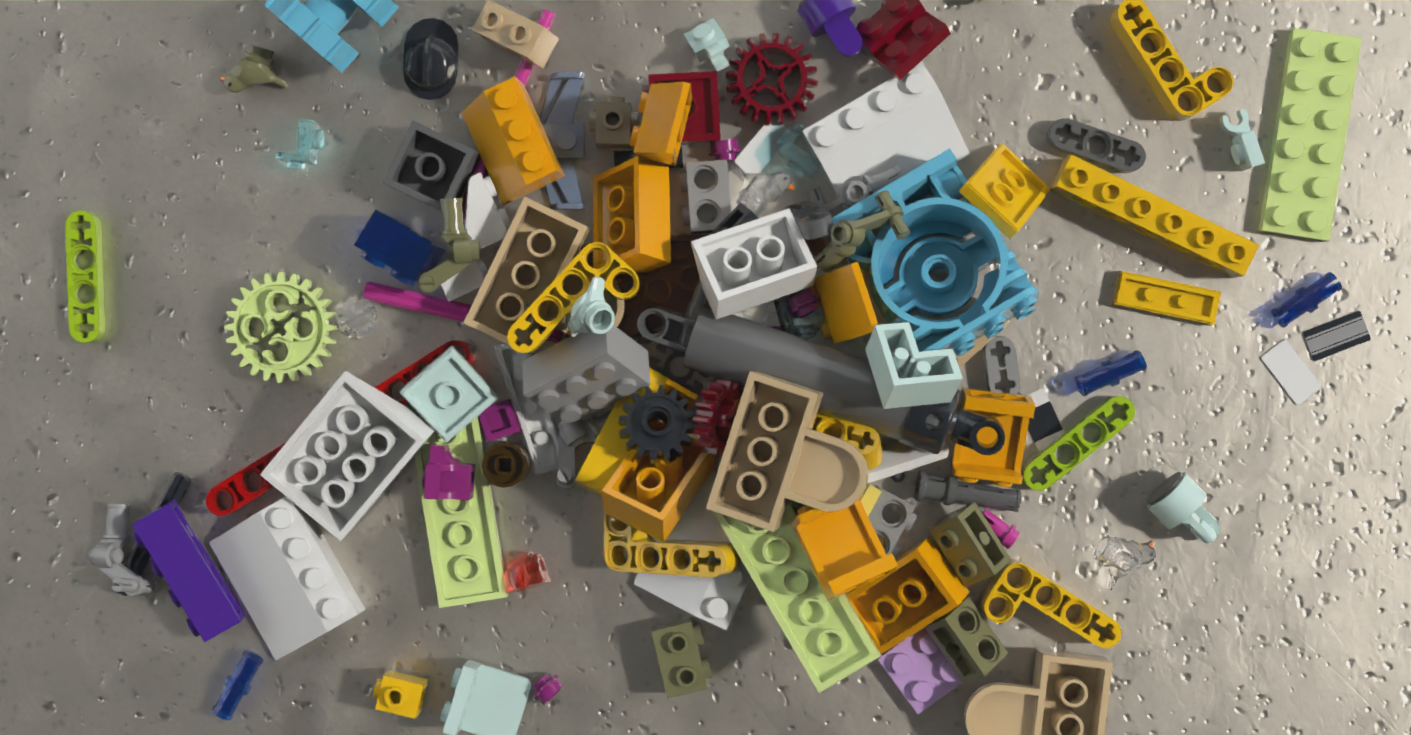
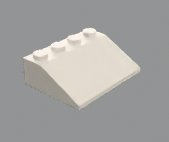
M923 61L916 65L901 80H898L896 77L887 80L802 130L801 133L802 140L837 198L840 197L843 187L850 181L856 180L864 183L863 176L868 175L872 177L895 165L899 167L901 173L889 179V181L904 176L949 148L955 155L957 162L970 155L946 102ZM842 205L844 211L848 209L847 206Z
M345 371L260 475L338 540L342 541L435 430L408 407Z
M712 470L667 539L727 542L732 544L714 512L706 509L717 471ZM654 550V559L658 563L659 554L657 550ZM685 551L684 558L689 565L690 555ZM714 555V556H710V557H709L708 562H709V561H721V560L718 559V558H715V555ZM740 559V565L737 570L718 577L638 573L633 584L702 620L727 630L751 576Z
M286 496L209 542L275 660L280 659L365 610L316 521Z

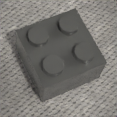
M412 120L383 183L442 212L440 199L461 198L467 185V180L472 175L480 154L476 150Z

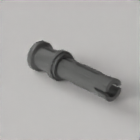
M919 470L916 478L914 498L916 501H921L923 498L943 501V504L947 506L953 505L954 502L970 504L975 501L977 506L1018 512L1021 503V491L958 481L954 475H947V477L927 475L926 471Z

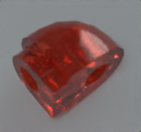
M531 551L514 558L507 566L504 574L507 594L551 582L543 556L540 553L533 554Z

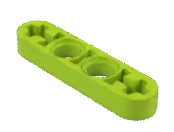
M78 210L68 216L65 224L69 331L73 339L78 342L94 343L100 340L105 332L102 226L97 215L92 212ZM83 217L84 221L91 224L90 228L84 231V240L92 241V246L76 245V240L84 241L83 232L76 228L77 224L82 223ZM87 250L93 257V263L88 269L82 270L77 265L76 259L80 252ZM88 284L94 290V298L89 303L84 304L78 299V290L81 286ZM79 308L94 309V314L87 313L88 323L94 324V331H89L88 337L86 332L80 331V325L86 324V314L79 313Z
M1112 396L1102 402L1023 466L1021 472L1023 483L1028 488L1036 491H1043L1052 486L1130 424L1135 416V407L1132 401L1123 396ZM1113 403L1116 405L1124 404L1126 408L1122 413L1125 417L1123 419L1114 417L1107 422L1112 426V429L1108 431L1106 424L1097 418V415L1101 413L1103 418H1107L1114 411L1111 407ZM1088 423H1095L1100 429V436L1094 442H1087L1082 436V430ZM1062 444H1068L1074 452L1073 459L1065 464L1057 461L1055 456L1056 449ZM1048 455L1050 462L1059 471L1054 473V470L1049 468L1042 475L1045 479L1043 483L1038 481L1031 482L1030 478L1033 476L1031 469L1033 467L1043 469L1048 465L1043 460Z

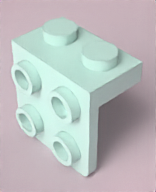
M468 660L462 669L456 668L450 688L456 690L452 702L446 701L442 710L440 721L445 722L442 732L449 735H457L460 730L476 735H517L532 687L531 680Z

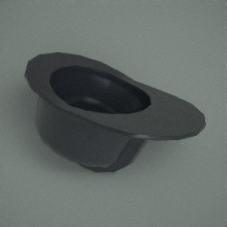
M436 18L422 19L415 23L406 34L403 56L404 80L410 91L419 98L428 100L442 98L451 91L456 83L458 74V39L453 28L443 20Z

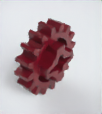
M717 379L716 382H709V391L702 390V403H696V407L699 410H696L693 421L698 423V426L693 432L694 435L700 436L697 445L703 447L704 453L723 456L744 390L740 389V383Z

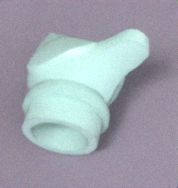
M593 277L588 290L574 303L571 312L567 314L565 321L570 336L575 337L578 333L604 334L614 325L615 314L611 306L605 302L603 296L605 284L603 278Z

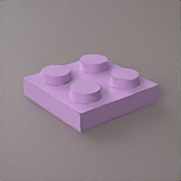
M925 627L877 658L917 714H920L962 683V680Z

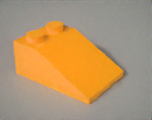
M690 83L651 84L649 93L642 92L638 112L643 113L640 127L634 125L629 146L635 147V156L676 166L692 103Z
M858 262L816 277L813 287L808 288L812 289L816 297H820V301L816 302V306H820L824 319L819 320V325L824 340L831 339L832 345L872 333L875 325H878Z
M930 536L895 559L898 567L893 572L846 594L880 654H883L959 606L970 592L967 587L965 588Z

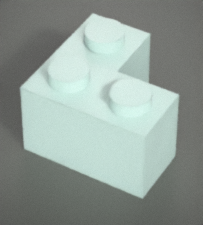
M909 322L875 325L865 350L883 409L951 402L963 379L953 349L919 352Z

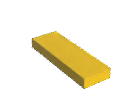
M1118 271L1111 304L1212 326L1215 325L1221 292L1126 271Z

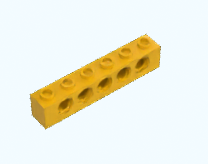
M1072 154L1063 159L1050 186V191L1231 278L1245 276L1259 247V244Z

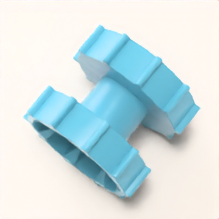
M267 0L264 4L275 16L341 73L344 72L359 53L343 40L338 33L359 9L380 27H383L399 9L392 0H305L303 4L299 0Z

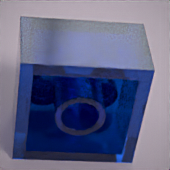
M375 209L354 243V246L362 250L359 255L361 258L383 269L386 265L392 268L389 273L392 277L411 286H414L415 282L418 283L420 275L435 268L446 251Z

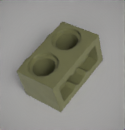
M969 597L965 598L959 606L925 627L964 684L985 677L1008 654L998 636L992 631L979 609Z

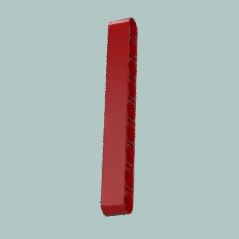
M451 340L374 388L396 400L393 397L392 388L397 382H402L406 385L421 372L425 365L431 364L452 345L454 347L461 346L465 350V360L471 366L475 360V351L465 341ZM406 399L402 401L396 400L404 406L410 405ZM285 443L213 487L206 496L208 510L217 516L233 514L274 490L275 487L260 474ZM252 472L258 474L261 479V486L257 491L253 490L248 483V478ZM223 491H227L232 497V504L228 509L223 507L219 501L220 494Z

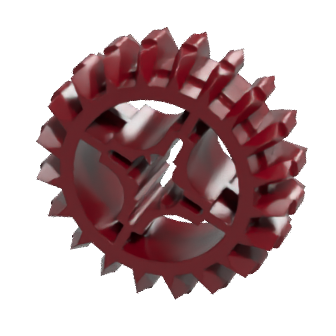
M764 33L759 34L760 45L756 46L754 41L749 38L746 40L748 52L741 47H737L736 54L741 58V61L733 58L729 59V66L737 71L726 72L725 78L730 81H736V83L726 86V92H738V95L731 99V104L735 106L741 102L744 103L739 111L741 116L746 115L749 110L754 111L751 117L752 123L758 121L759 114L765 116L764 124L766 126L770 125L772 115L777 117L779 126L784 124L783 114L787 113L789 119L794 121L797 119L794 107L801 112H805L808 108L801 99L803 98L808 101H813L815 95L811 91L806 90V88H816L818 81L807 78V76L816 74L817 67H805L812 60V55L809 53L800 57L799 54L802 52L804 45L799 43L794 49H791L792 37L790 36L785 38L784 44L778 43V33H773L772 43L766 42ZM778 54L791 62L773 65L763 55ZM754 60L760 76L752 82L751 86L745 89L743 74L748 64ZM765 70L767 73L772 72V76L774 73L779 76L777 80L778 89L776 86L771 87L770 84L769 86L762 84L766 78ZM798 71L800 86L795 96L789 100L783 83L791 77L792 73ZM769 94L780 105L765 106L754 101L752 97Z

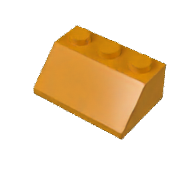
M515 76L483 91L461 112L502 205L511 203L565 177L524 84Z
M636 156L593 177V242L607 245L635 273H648L671 263L669 167L641 156ZM593 250V268H602L607 263V254L602 250Z

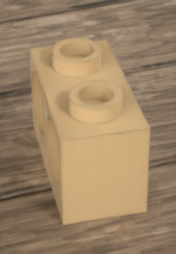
M487 0L472 28L474 32L486 41L542 69L559 40L558 37L544 26L491 0Z

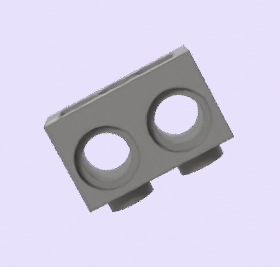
M727 160L686 163V171L680 172L681 192H688L689 206H682L684 227L690 226L691 234L712 233L731 213ZM701 172H709L714 177V184L708 189H700L694 182L695 177ZM711 206L716 210L717 217L712 223L705 224L699 221L697 212L701 207Z
M876 485L882 492L868 518L876 534H880L884 538L883 549L886 555L892 553L894 558H896L901 548V545L897 542L902 532L908 533L917 518V514L913 513L916 506ZM895 503L900 508L899 517L891 522L885 521L882 517L883 508L887 504Z

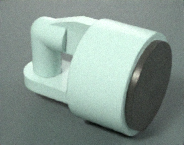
M1186 472L1173 474L1162 482L1149 496L1147 508L1167 529H1172L1183 523L1197 539L1204 543L1214 542L1219 535L1220 528L1217 520L1201 505L1206 498V493Z

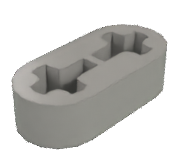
M995 336L983 347L988 391L1003 393L1002 390L995 388V383L1000 382V370H1004L1005 379L1013 383L1012 387L1007 388V393L1018 394L1020 390V377L1014 343L1005 336ZM997 341H1000L1001 347H1007L1008 353L1002 355L1003 366H999L997 356H991L990 349L996 347Z

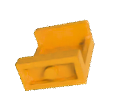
M962 388L959 410L962 408L999 420L1003 425L1005 442L1000 451L989 456L981 455L973 449L954 443L950 464L953 475L958 476L959 480L968 483H976L978 479L991 480L992 484L1000 487H1011L1012 483L1022 484L1021 466L1029 418L1034 417L1035 411L1033 399L1031 396ZM984 427L977 433V439L984 444L992 443L997 437V432L991 427Z
M860 498L851 506L839 511H823L807 505L797 510L799 515L795 517L791 525L827 601L890 574L898 567L893 554L886 555Z

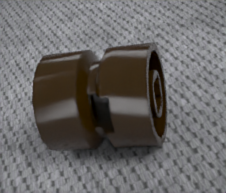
M505 441L492 446L485 453L482 461L483 474L486 479L494 486L502 488L512 487L524 480L530 473L532 466L527 448L514 441Z

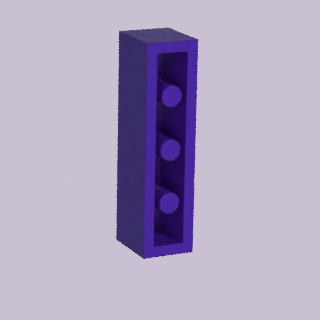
M175 499L139 518L132 524L135 529L132 531L134 540L141 549L146 548L153 559L150 561L152 569L160 579L164 577L171 588L168 590L169 596L178 608L182 606L189 617L186 619L187 625L194 636L198 637L200 635L205 643L242 621L245 613Z

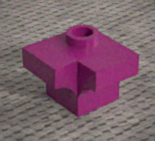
M430 445L429 463L426 464L422 476V488L425 489L424 499H472L474 496L476 464L462 463L456 460L450 452L449 445Z

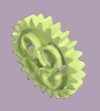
M278 272L276 281L271 274H264V284L258 279L253 278L251 280L252 291L245 287L240 288L244 296L243 300L235 298L231 300L238 307L237 311H226V314L234 319V323L224 325L225 329L234 331V336L226 339V343H236L238 346L232 351L231 355L244 356L240 362V367H247L252 364L250 373L252 376H257L264 371L263 381H271L274 374H276L278 383H285L287 374L292 382L299 381V371L305 376H311L310 365L317 368L323 367L318 357L320 355L325 357L332 355L325 346L326 344H336L337 341L329 337V332L336 331L339 327L329 324V320L337 316V313L326 312L325 308L332 301L331 299H319L323 293L322 288L318 287L310 291L312 280L306 279L299 285L300 275L292 274L289 281H287V276L284 272ZM302 292L304 304L310 305V307H317V310L305 311L301 314V317L309 319L313 325V330L309 336L303 337L299 332L301 318L293 317L288 321L295 314L293 310H285L282 313L277 311L275 300L281 294L286 295L289 305H300V293ZM259 318L264 323V331L261 334L263 338H270L279 330L278 321L287 322L284 326V329L287 331L286 334L277 333L268 342L270 345H278L281 342L286 344L288 356L285 360L279 361L275 356L274 350H264L262 352L263 363H261L259 351L253 350V348H246L247 345L262 342V338L256 337L251 332V324L255 319Z

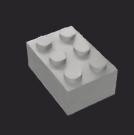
M614 325L604 334L578 333L575 337L571 336L523 360L524 396L566 424L576 422L582 417L603 409L651 385L648 351Z

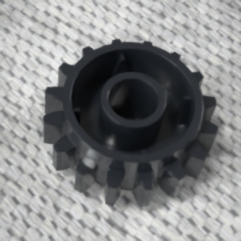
M662 385L659 386L657 393H652L649 386L645 387L643 397H640L637 393L632 394L633 405L629 403L623 404L622 411L627 415L619 416L618 424L626 428L619 431L620 439H629L626 443V450L635 449L638 460L646 456L650 458L651 464H655L657 458H663L665 463H669L670 455L673 453L678 457L682 456L683 449L681 445L690 447L692 438L687 434L694 433L693 431L696 428L695 424L689 423V421L693 420L695 413L693 410L685 411L688 406L687 398L680 401L676 400L677 390L674 389L669 395H666ZM653 419H659L666 424V428L661 431H653L647 424Z

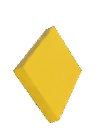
M1001 143L960 188L959 192L971 204L986 214L1005 236L1011 239L1021 229L1051 189L1010 149Z

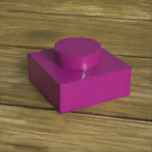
M511 399L492 404L479 414L487 442L521 431Z

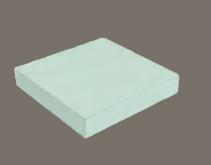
M453 345L400 389V394L446 443L498 399L496 392Z

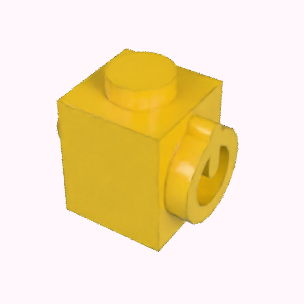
M389 670L383 675V678H377L373 690V698L377 699L375 709L416 719L422 711L429 679Z

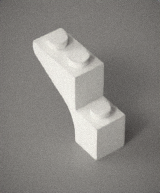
M478 172L467 180L464 229H467L472 240L479 239L480 249L504 239L507 233L506 228L510 227L511 222L504 207L497 209L492 197L498 194L489 176L483 178L481 172ZM481 256L480 260L473 261V264L441 284L449 302L481 287L484 281L483 277L488 273Z

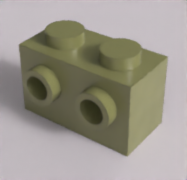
M975 501L945 515L929 529L965 588L995 576L1011 561L1010 556Z
M692 617L653 626L651 634L667 699L708 689L707 679L713 678L709 659H702L699 646L704 645V638L700 624L693 625Z

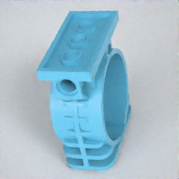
M950 148L833 217L832 220L833 224H836L841 220H860L882 212L875 196L881 191H889L895 205L901 207L904 213L902 218L911 233L907 237L898 240L890 224L882 227L877 238L871 230L865 231V238L862 244L856 246L855 253L850 257L846 256L850 264L858 262L860 270L869 272V282L873 298L889 324L910 323L919 352L953 349L958 357L971 350L975 346L973 342L985 335L989 339L1005 329L1003 324L1015 317L1019 321L1035 311L1033 306L1037 303L1040 292L1036 286H1032L1027 278V272L1019 266L1016 261V255L1008 249L992 220L978 208L970 205L969 201L959 192L967 180L957 166V159ZM928 194L933 197V198L924 199V198L927 197ZM971 234L976 235L964 243L947 237H931L918 242L910 248L902 260L900 281L884 289L883 286L894 279V270L900 255L916 240L930 235H948L958 239ZM871 253L872 259L866 258L864 256ZM993 263L996 264L995 270L984 275L983 288L976 302L961 315L946 320H932L919 315H909L916 309L929 315L938 316L947 315L959 310L973 297L977 287L978 272ZM934 269H943L948 273V278L942 282H935L930 278L929 274Z

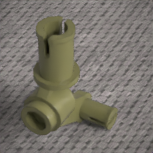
M888 190L881 191L875 196L882 212L860 220H841L833 225L831 229V242L815 256V262H819L824 258L817 264L822 271L829 273L846 256H852L856 251V246H859L864 241L865 231L890 224L898 240L907 237L911 233L902 218L904 213L901 207L895 205Z
M462 198L440 199L443 231H439V235L449 244L450 259L429 272L420 275L418 286L423 292H434L439 285L473 264V261L480 260L479 239L472 240L467 229H464Z

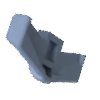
M556 72L551 74L540 116L542 126L565 174V177L545 186L550 209L585 210L572 159H585L584 123H573L585 77L584 72Z

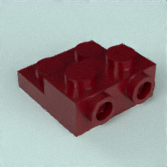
M883 0L881 9L870 19L865 18L861 20L856 27L862 38V53L898 80L907 75L951 34L947 25L928 13L919 0Z
M717 71L648 74L649 84H642V92L649 93L651 84L673 82L691 84L692 103L681 145L721 141Z

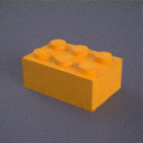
M653 419L648 424V427L653 431H661L666 428V424L662 420ZM694 433L687 434L692 438L690 447L681 445L683 449L682 456L678 457L673 453L670 455L669 463H665L663 458H657L655 464H651L650 458L646 456L638 460L637 451L635 449L630 450L602 489L604 513L665 542L716 466V455L704 453L703 447L697 445L700 436L694 435Z

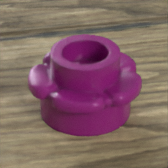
M737 139L710 142L711 153H708V156H715L716 160L732 161L736 159V153L741 152V148H738Z
M812 289L797 294L787 301L791 308L789 313L792 315L798 314L799 318L808 316L818 310L816 302L820 301V297H816Z
M545 674L532 688L536 692L533 699H538L543 705L548 703L564 686L557 679L558 675L555 674L551 678L548 674Z

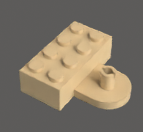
M524 196L463 323L509 345L507 336L511 326L578 255L590 231L589 228ZM575 275L569 276L564 281V291L569 295L578 294L583 288L582 279ZM614 281V289L619 293H622L619 286ZM604 288V300L611 306L615 314L614 326L618 327L624 314V300L614 297ZM548 301L542 304L539 313L544 321H553L558 316L559 309L555 302ZM532 315L528 322L534 325L528 331L520 329L517 332L520 337L517 342L519 346L523 343L531 345L533 342L530 338L532 332L536 328L540 329V331L543 328L542 325L535 321ZM564 320L556 329L570 335Z
M750 371L706 509L774 532L781 526L789 499L823 511H839L854 504L861 497L867 486V463L859 449L850 442L812 429L823 396L822 392L759 371Z
M1036 648L1032 686L995 682L980 687L970 696L965 706L964 723L969 735H1104L1113 663L1104 656Z

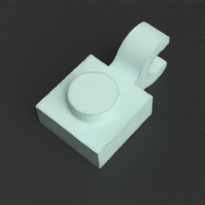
M714 18L684 33L688 45L699 62L709 58L717 72L729 66L723 50L730 47Z
M1241 109L1236 112L1239 119L1237 126L1229 122L1227 115L1219 118V125L1224 132L1233 135L1234 138L1231 139L1233 143L1231 154L1234 162L1241 166L1242 171L1262 165L1265 161L1255 131L1250 130L1248 113L1245 109Z

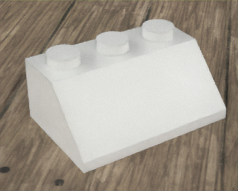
M790 209L691 241L702 288L716 320L814 285L817 265Z

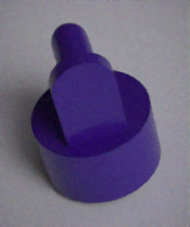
M802 0L799 3L797 12L813 37L827 33L839 53L846 57H853L860 52L862 38L850 20V17L856 11V6L852 0Z

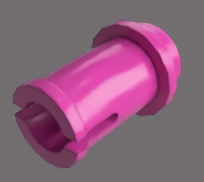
M986 508L982 514L1001 544L1009 549L1018 538L1020 532L1015 529L1016 525H1008Z

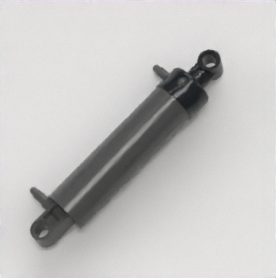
M701 280L697 282L692 300L689 301L685 314L656 306L642 312L637 320L638 331L643 337L686 352L683 364L685 368L717 379L740 383V386L744 388L749 372L759 371L822 392L823 396L818 413L871 427L878 434L899 440V443L935 455L940 453L947 433L951 434L950 442L973 449L981 455L989 456L996 454L1004 445L1005 433L1003 425L996 418L983 416L960 408L958 414H955L960 396L959 389H957L952 401L949 403L883 409L869 360L733 314L716 320L711 307L705 305L707 298L703 291ZM650 314H657L662 318L663 328L660 332H654L648 327L647 321ZM984 427H991L997 432V437L992 443L984 444L977 439L978 431Z

